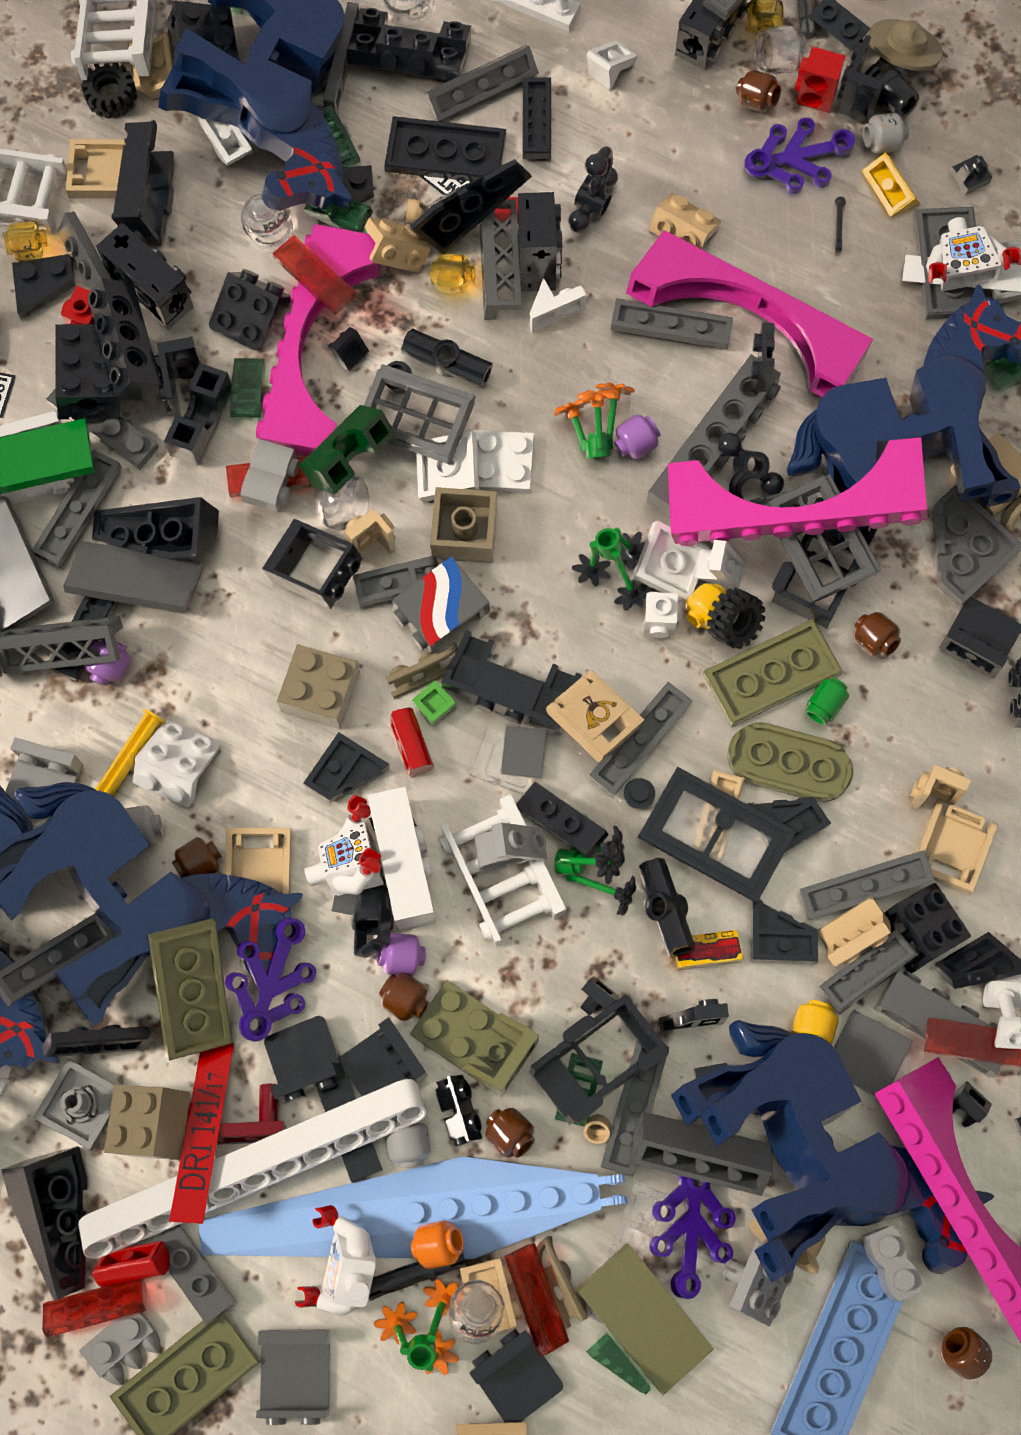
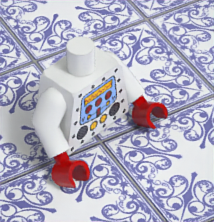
M957 217L948 222L950 232L941 235L940 244L933 247L926 268L928 271V282L932 283L933 279H940L943 292L998 281L1001 263L1005 270L1010 269L1011 263L1021 265V250L1017 247L1006 248L992 235H987L985 229L981 226L967 228L965 218Z
M358 795L352 796L348 802L347 809L353 815L348 816L343 828L334 837L320 843L318 846L321 862L304 869L310 886L326 881L333 894L337 896L343 894L358 895L364 889L384 884L381 864L379 862L381 854L377 852L375 841L365 822L361 820V818L365 819L370 816V806L367 805L365 798Z
M327 1205L315 1208L321 1214V1217L312 1219V1223L317 1229L333 1226L334 1231L322 1286L323 1293H320L319 1288L316 1286H300L297 1289L304 1292L305 1299L295 1301V1305L300 1308L317 1306L319 1310L345 1316L353 1312L356 1307H366L375 1271L376 1258L369 1233L343 1216L338 1218L335 1206Z

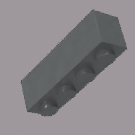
M898 971L892 975L874 1010L984 1075L992 1077L998 1074L1011 1048L995 1047L997 1023L991 1022L989 1025L979 1019V1013L965 1005H962L960 1008L950 1002V996L936 988H933L931 991L920 984L921 979L912 973L904 971L902 974Z
M645 1111L642 1112L633 1133V1164L762 1196L773 1174L771 1144L734 1135L725 1143L716 1146L707 1127L695 1124L686 1125L684 1121Z

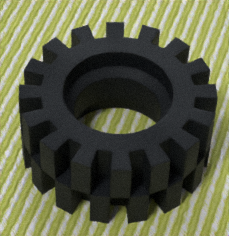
M118 62L112 63V66L109 63H104V66L101 67L99 64H94V71L89 67L87 80H82L83 83H81L83 95L89 109L92 112L95 111L99 117L103 113L105 118L110 119V114L114 113L115 118L120 117V111L124 115L128 113L127 106L133 108L135 105L133 100L137 99V91L130 71H127L123 64L119 67ZM107 84H117L120 86L119 90L112 95L104 96L99 94V90Z
M734 588V590L727 589L726 595L721 593L718 596L719 602L714 600L712 606L715 607L714 611L709 610L708 616L712 617V619L707 620V626L711 627L708 629V632L721 643L734 649H742L743 645L748 646L751 644L750 638L755 640L758 637L755 633L757 630H762L763 626L760 625V622L765 621L766 616L762 615V613L766 611L765 607L762 606L763 602L758 597L739 588ZM738 613H739V616H738L736 622L734 623V620H735L736 616H737Z

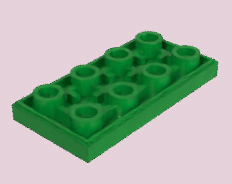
M85 418L0 437V494L95 473L88 424Z

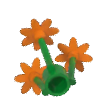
M611 382L597 384L596 388L599 389L597 392L587 390L579 393L577 398L583 399H578L573 404L567 403L565 406L555 409L554 416L565 413L568 415L569 420L572 419L580 443V452L586 451V458L610 457V449H613V430L617 401H620L621 394L631 395V393L635 392L634 388L625 386L622 383L616 386ZM604 398L610 400L607 432H602L601 407L604 406ZM592 401V407L595 408L596 433H589L588 440H586L578 418L581 416L579 409L584 408V405Z
M436 1278L435 1288L430 1286L423 1288V1292L431 1297L425 1302V1306L437 1307L427 1335H416L410 1342H407L404 1333H416V1329L409 1322L417 1317V1313L415 1311L405 1313L404 1302H400L397 1305L395 1312L389 1307L383 1306L382 1311L385 1319L376 1320L374 1326L384 1329L380 1336L381 1341H385L393 1335L396 1343L401 1346L400 1353L407 1355V1360L413 1368L425 1370L426 1374H430L437 1365L439 1371L443 1375H447L448 1366L446 1362L459 1361L457 1355L449 1352L456 1340L451 1338L442 1343V1335L438 1327L441 1318L447 1312V1308L456 1314H460L461 1309L457 1303L464 1302L466 1296L461 1293H455L458 1286L457 1282H452L445 1288L443 1281L440 1278Z

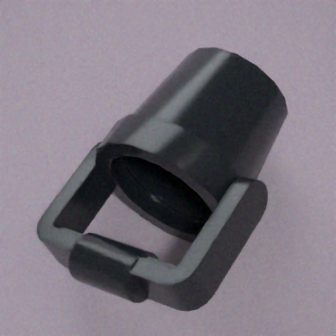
M880 57L864 74L876 78L886 64H889L894 70L888 71L880 78V80L884 81L876 109L884 107L888 111L897 113L901 118H904L916 107L920 98L919 94L905 80L904 77L908 75L905 69L893 65Z
M380 885L364 889L356 897L351 922L352 929L354 930L355 956L362 958L371 957L389 943L394 918L391 913V902L387 887ZM367 935H377L376 939L367 943Z

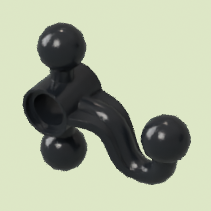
M608 146L602 147L598 153L591 154L585 161V170L588 175L580 186L574 201V205L580 207V209L574 210L568 218V225L573 232H585L591 224L590 214L602 217L610 204L612 193L606 191V189L616 185L618 174L616 169L612 167L613 151Z
M726 433L720 437L718 449L721 454L726 457L734 456L733 469L736 473L729 483L728 491L744 499L741 488L749 478L759 479L761 489L767 495L778 494L783 490L784 479L777 472H768L770 462L766 454L758 451L744 450L741 439L734 433ZM753 457L755 466L752 471H749L748 461Z

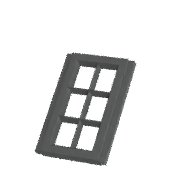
M382 364L376 373L364 406L376 409L379 404L398 411L392 425L396 434L387 443L449 465L450 461L453 460L471 415L476 396ZM386 383L406 390L401 405L380 399ZM412 392L433 399L427 415L406 408ZM438 401L459 408L453 424L432 417ZM403 413L425 420L419 436L397 429ZM430 422L451 429L445 445L424 438Z
M829 474L781 495L764 505L787 507L799 502L800 506H806L804 498L820 492L824 501L839 495L840 492ZM856 527L853 531L841 532L845 541L831 548L823 534H817L816 536L824 551L812 557H808L798 538V535L804 532L792 533L789 537L779 538L812 603L827 598L881 572V568L859 527ZM849 547L860 569L844 575L833 554ZM828 557L839 578L823 585L812 563Z

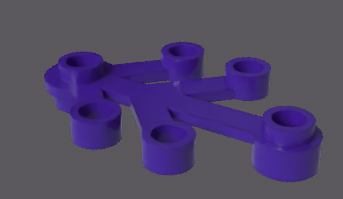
M802 118L798 121L796 132L784 151L772 154L777 145L785 142L787 136L786 127L781 124H775L771 127L769 137L763 147L753 150L746 156L744 168L752 177L763 178L769 176L785 184V188L790 194L801 192L804 179L799 174H790L777 166L786 164L812 177L813 183L817 187L824 188L830 183L831 171L826 167H818L805 159L831 153L837 156L848 155L853 149L855 137L851 131L839 129L833 133L831 141L800 148L805 138L812 136L815 127L812 119ZM801 126H808L810 129L803 130ZM779 132L782 136L777 137L773 133ZM837 144H844L846 147H841ZM760 163V164H762L763 166H762V167H758V166H756V165H754V164ZM824 175L827 177V179L822 180L818 178V176ZM795 181V182H797L799 185H798V186H792V185L790 184V182Z
M285 918L279 922L276 929L279 940L267 973L259 957V947L255 942L243 941L237 947V955L240 959L246 961L258 989L259 995L256 1004L254 1005L247 990L248 979L244 974L238 972L230 973L226 977L225 985L229 991L235 993L243 1013L239 1021V1030L241 1035L249 1041L257 1042L263 1040L270 1033L274 1022L291 1013L298 1014L305 1007V1000L301 995L290 993L283 999V1004L268 1010L272 998L302 982L309 983L316 977L314 965L301 962L296 965L294 972L280 978L291 946L300 943L305 936V926L298 919ZM287 925H290L292 933L286 937L284 929ZM250 945L252 947V954L246 957L244 949ZM304 967L309 969V974L306 978H303L301 975ZM235 977L241 979V984L238 988H234L232 984ZM293 998L298 1000V1005L295 1009L290 1007V1002ZM256 1018L258 1020V1027L255 1030H251L250 1023Z
M679 1175V1186L663 1201H658L654 1204L652 1214L659 1222H670L675 1217V1208L685 1199L686 1211L660 1236L653 1237L649 1247L654 1256L667 1257L673 1251V1243L684 1234L682 1268L672 1276L670 1286L675 1296L692 1299L698 1295L701 1289V1281L696 1274L698 1235L710 1250V1256L714 1262L725 1264L733 1258L731 1245L721 1242L700 1214L701 1201L713 1215V1223L718 1228H731L735 1224L736 1217L730 1208H723L710 1190L711 1183L699 1180L698 1186H695L692 1178ZM663 1205L667 1208V1215L665 1217L661 1215ZM723 1212L727 1216V1221L725 1224H723L721 1221V1215ZM661 1240L665 1244L663 1252L658 1250V1243ZM721 1247H723L725 1251L724 1257L722 1259L719 1257L718 1254L719 1249ZM688 1279H691L692 1283L690 1291L686 1288Z

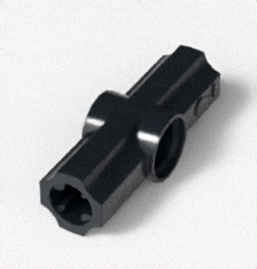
M414 328L407 332L401 347L402 354L434 367L441 376H454L479 388L486 385L493 368V363L459 349V346L454 341L449 339L439 340ZM449 355L452 356L453 359L449 361H443L441 360V357Z
M657 857L643 862L639 865V872L648 895L645 902V911L648 918L657 922L668 957L676 958L695 950V943L686 920L688 902L682 894H677L665 858Z

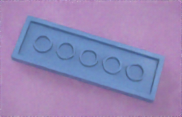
M854 1240L850 1241L771 1428V1435H848L903 1303V1301H892L885 1295L878 1281V1268L868 1259L864 1246Z

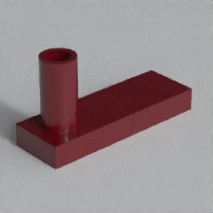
M268 1083L259 1086V1122L220 1123L217 1145L255 1143L287 1129L284 1121H279V1100L274 1099L270 1086L275 1084Z

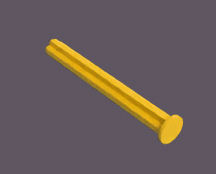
M147 709L143 710L145 715L96 787L97 791L106 792L112 796L115 794L135 764V757L154 735L160 724L164 725L166 723L162 718Z

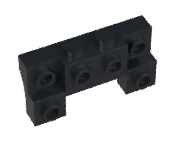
M360 8L354 22V34L348 47V64L452 80L462 75L466 54L471 42V25H465L458 21H444L440 33L390 26L388 25V12L379 11L376 8Z
M466 630L442 679V687L471 698V702L475 703V707L487 713L496 711L504 714V718L514 724L520 725L522 722L530 724V722L559 732L561 726L549 716L546 707L578 681L582 674L576 672L575 676L560 671L558 665L552 664L544 684L542 681L490 662L489 660L495 648V641L489 639L488 642L477 639L472 637L471 631Z

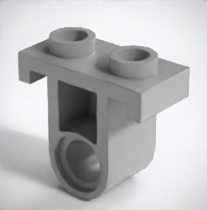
M498 823L492 825L491 831L475 836L479 870H497L533 860V862L547 860L546 839L543 828Z

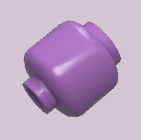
M636 414L616 428L618 439L614 441V444L623 457L628 454L631 458L638 460L658 446V437L661 434L649 416L643 417Z
M105 638L103 641H95L91 647L98 653L109 654ZM116 641L120 655L118 661L84 665L85 669L92 673L90 679L105 686L108 685L109 681H121L131 660L129 653L126 652L127 646Z
M390 933L389 943L376 954L377 966H382L383 972L388 975L407 973L413 976L418 966H423L425 963L426 949L425 946H420L416 935Z

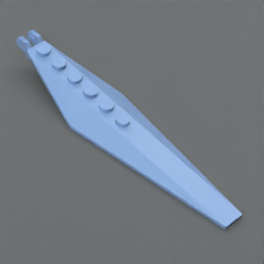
M458 1157L204 1219L203 1224H199L201 1255L329 1257L334 1236L333 1226L317 1229L313 1225L312 1219L321 1217V1214L315 1208L333 1205L337 1209L338 1218L343 1216L369 1233L375 1258H414L411 1252V1242L417 1228L424 1224L447 1220L455 1227H458L463 1235V1254L465 1259H476L599 1211L602 1207L628 1204L627 1196L613 1195L610 1198L601 1199L599 1185H619L625 1182V1174L598 1177L597 1174L471 1157Z

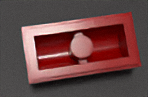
M407 707L392 711L389 724L408 776L413 778L433 769L434 764L413 708Z
M164 1241L123 1248L101 1257L92 1275L100 1287L162 1276L169 1269V1253Z

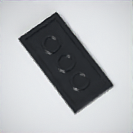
M393 116L384 164L385 172L471 182L502 166L506 129Z

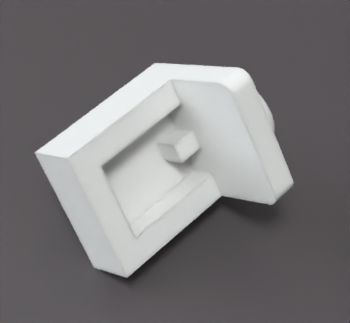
M647 593L643 633H649L650 636L655 638H666L669 635H674L677 625L678 595L676 593Z

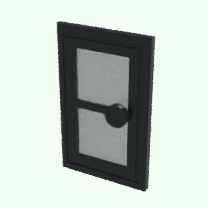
M677 766L637 838L757 904L796 831Z

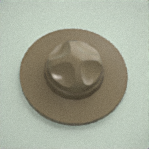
M881 20L871 27L868 34L872 36L870 41L872 49L880 57L904 69L915 71L932 69L939 64L943 55L939 41L915 20Z

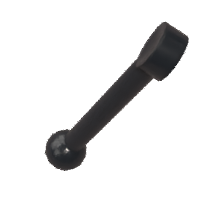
M841 196L835 199V206L837 207L835 252L842 251L843 207L846 205V200Z

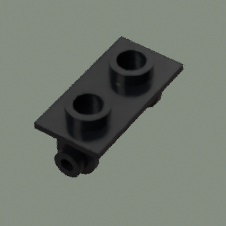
M822 0L808 16L850 51L854 49L857 42H863V37L870 30L869 26L836 0Z
M448 1076L447 1079L436 1082L437 1089H435L441 1112L451 1109L454 1112L453 1116L444 1118L450 1141H454L455 1147L468 1143V1141L483 1139L480 1132L482 1129L481 1120L478 1114L474 1112L471 1102L472 1090L464 1076Z

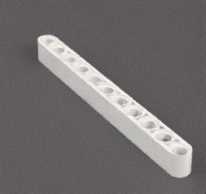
M412 1079L397 1081L215 1159L205 1213L419 1122L425 1117L427 1112L417 1082ZM177 1176L82 1217L79 1220L78 1226L84 1255L92 1259L101 1258L181 1224L169 1222Z

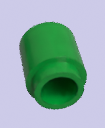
M832 678L831 680L823 679L806 703L807 709L805 714L814 722L826 726L829 721L834 720L850 697L846 691L848 687L837 678Z

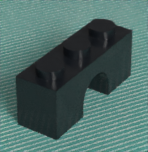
M199 363L188 387L190 401L187 411L183 417L175 416L164 440L170 456L198 466L233 389L228 372Z

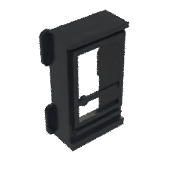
M155 120L125 123L124 130L128 135L127 138H124L126 145H123L115 205L111 218L117 226L123 223L130 230L134 228L140 232L146 241L145 244L149 247H161L165 217L172 212L174 188L173 185H170L174 152L154 151L157 134V123Z
M817 498L814 504L824 501L823 498ZM871 528L868 531L867 537H864L868 546L872 542L877 529ZM833 529L824 530L822 534L828 545L832 547L837 545ZM805 533L801 544L808 557H812L817 553L807 549L812 539L818 540L816 535ZM849 547L840 550L853 556ZM825 558L818 561L833 568L831 562ZM855 558L849 570L840 566L845 575L860 569ZM784 562L772 583V589L775 591L772 602L808 620L814 619L816 624L827 629L848 588L836 593L827 611L786 591L796 570L791 562Z
M625 994L595 1018L586 1015L565 1030L563 1033L564 1041L533 1063L529 1073L567 1123L571 1125L574 1122L579 1123L595 1112L602 1106L604 1098L638 1072H646L669 1054V1047L661 1040ZM618 1016L647 1054L607 1084L606 1077L600 1075L578 1045ZM573 1049L596 1077L597 1084L603 1086L601 1090L590 1098L560 1060Z

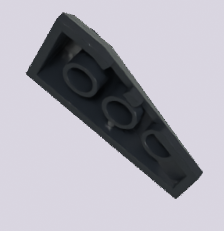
M514 159L434 200L413 219L410 227L444 255L532 176Z
M202 497L96 510L94 512L92 540L169 560L198 558L217 539L219 510Z
M79 1146L30 1158L1 1169L9 1202L53 1300H59L85 1288L86 1256L83 1253L78 1223L86 1215V1211H83V1190H87V1176Z

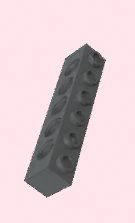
M751 354L670 463L702 459L707 463L703 468L714 479L711 476L716 468L721 470L730 457L722 455L718 449V443L711 441L710 437H721L726 433H734L743 442L748 433L745 429L750 423H757L764 412L762 406L767 400L772 402L779 393L781 386L778 383L781 373L775 369L773 370L768 392L755 391L756 380L751 379L752 361H757V357ZM752 391L757 396L748 397L744 394V392ZM733 413L738 415L740 419L732 420L727 415ZM667 465L649 489L647 503L670 518Z

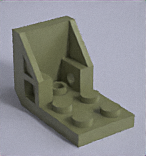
M448 980L445 981L410 1032L412 1037L501 1097L539 1042L538 1033L502 1013L498 1015Z

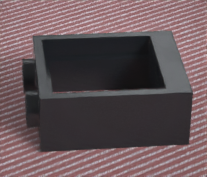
M294 518L262 569L273 583L332 609L335 602L342 597L345 586L352 575L358 572L363 558L354 544ZM310 543L340 556V559L320 590L290 577L291 572Z

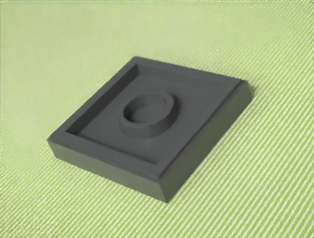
M852 1010L834 1049L837 1051L853 1085L875 1096L874 1093L894 1082L913 1040L856 1010Z

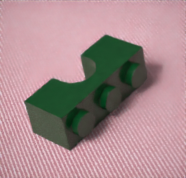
M359 405L299 466L313 488L335 495L355 475V472L349 465V461L363 452L377 453L396 432L382 410Z

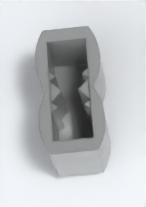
M259 439L240 493L244 503L275 512L279 511L281 504L286 505L290 494V487H287L290 477L297 475L300 460L296 459L295 449Z
M884 1226L863 1236L865 1253L871 1263L878 1268L877 1275L880 1287L890 1300L901 1302L922 1292L920 1275L912 1262L907 1259L906 1244L896 1228Z

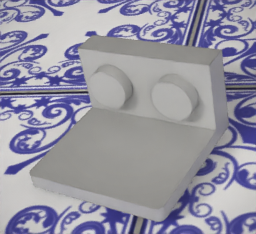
M14 737L10 749L18 756L5 792L15 800L13 794L17 788L42 787L61 782L76 783L83 763L75 754Z

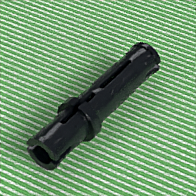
M463 1251L456 1263L449 1266L427 1269L417 1261L374 1276L369 1300L372 1301L429 1279L435 1281L440 1275L466 1267Z

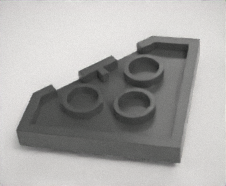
M956 484L936 502L933 510L937 585L959 607H962L1021 551V542L974 499L960 502L958 486Z

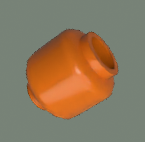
M447 1220L419 1226L411 1242L413 1257L427 1269H435L456 1263L464 1248L461 1231Z

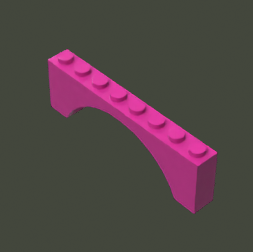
M314 224L311 235L307 234L305 238V260H300L298 265L297 277L300 278L298 287L294 286L291 292L290 302L293 304L291 313H286L285 337L284 340L280 339L278 342V364L271 369V391L264 396L263 421H258L256 427V438L295 449L296 456L307 458L337 428V424L317 407L304 385L302 379L304 344L312 324L329 302L353 285L379 277L381 264L373 263L369 258L376 245L369 234Z
M663 230L631 273L626 294L650 307L682 298L720 300L743 307L768 322L774 323L775 327L787 337L798 351L807 372L809 391L821 397L832 388L849 384L865 359L873 341V338Z
M921 437L888 441L877 463L859 482L835 497L800 507H770L739 498L715 482L705 471L699 460L668 463L671 535L674 543L681 546H695L701 541H711L714 543V540L728 542L729 539L733 538L753 541L765 535L785 538L797 532L817 535L829 529L849 532L861 526L881 529L893 523L913 526L927 520Z
M937 1057L874 1094L1021 1343V1247L996 1223L980 1200L967 1175L960 1157L953 1126V1098L956 1085L940 1058Z

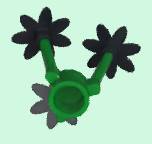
M605 528L599 531L595 541L589 544L591 549L590 559L583 554H579V560L582 564L572 566L573 571L581 573L578 582L583 583L590 578L592 585L597 587L599 585V577L607 580L611 578V575L604 569L611 565V562L608 560H614L625 583V588L620 587L617 589V592L622 596L616 598L614 604H623L624 611L629 610L633 603L639 608L643 607L642 599H646L647 593L651 592L647 591L649 586L642 583L637 587L636 581L630 580L623 563L627 560L628 568L630 570L634 568L635 560H639L645 542L640 543L642 533L640 531L637 532L631 540L627 533L621 534L620 528ZM600 556L607 559V561L599 562Z
M613 826V841L603 842L594 852H602V855H597L595 858H586L572 847L570 850L559 849L554 861L557 874L566 875V881L578 882L613 895L614 899L620 902L617 915L624 916L627 913L629 905L633 902L631 896L637 888L634 876L631 877L629 882L625 883L624 889L620 887L615 889L579 876V873H584L586 865H596L599 868L597 877L605 876L606 884L612 882L613 876L617 877L620 875L619 868L625 862V855L623 853L625 846L621 843L623 834L617 826Z

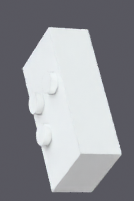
M406 787L367 795L398 931L436 923L426 878L432 876L428 857L422 858L421 852L427 851L421 825L416 827L414 825Z

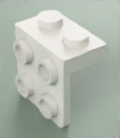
M167 720L164 725L161 724L135 757L133 783L145 790L152 791L172 802L189 808L195 800L198 778L218 753L220 744L216 740Z

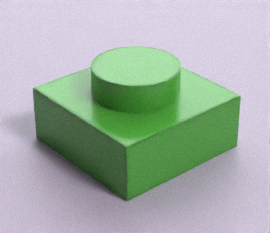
M436 680L412 699V704L432 726L456 707V702Z

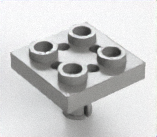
M67 1059L33 1118L93 1151L109 1122L114 1084ZM87 1086H93L94 1091H92L91 1088ZM98 1109V1110H99V1115H98L97 1117L93 1118V1117L91 1116V1114H92V1115H96V1113H97L96 1110ZM71 1116L76 1117V1122L74 1124H69V1122H73V1118Z
M755 1241L746 1265L735 1259L728 1260L726 1266L733 1268L737 1272L733 1273L724 1269L723 1278L738 1284L729 1307L770 1327L772 1320L776 1318L780 1311L781 1298L785 1288L793 1279L794 1270L771 1283L754 1252L761 1243Z

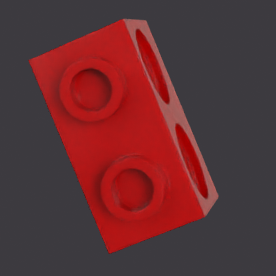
M812 46L809 57H803L799 67L798 78L794 91L799 92L796 104L829 113L846 55Z

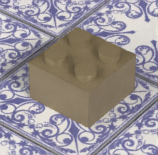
M435 487L430 540L431 556L441 559H448L452 556L456 560L493 562L497 491Z
M297 644L277 699L281 712L341 729L360 674L357 661Z
M114 1085L104 1153L131 1157L180 1160L190 1092L164 1087Z

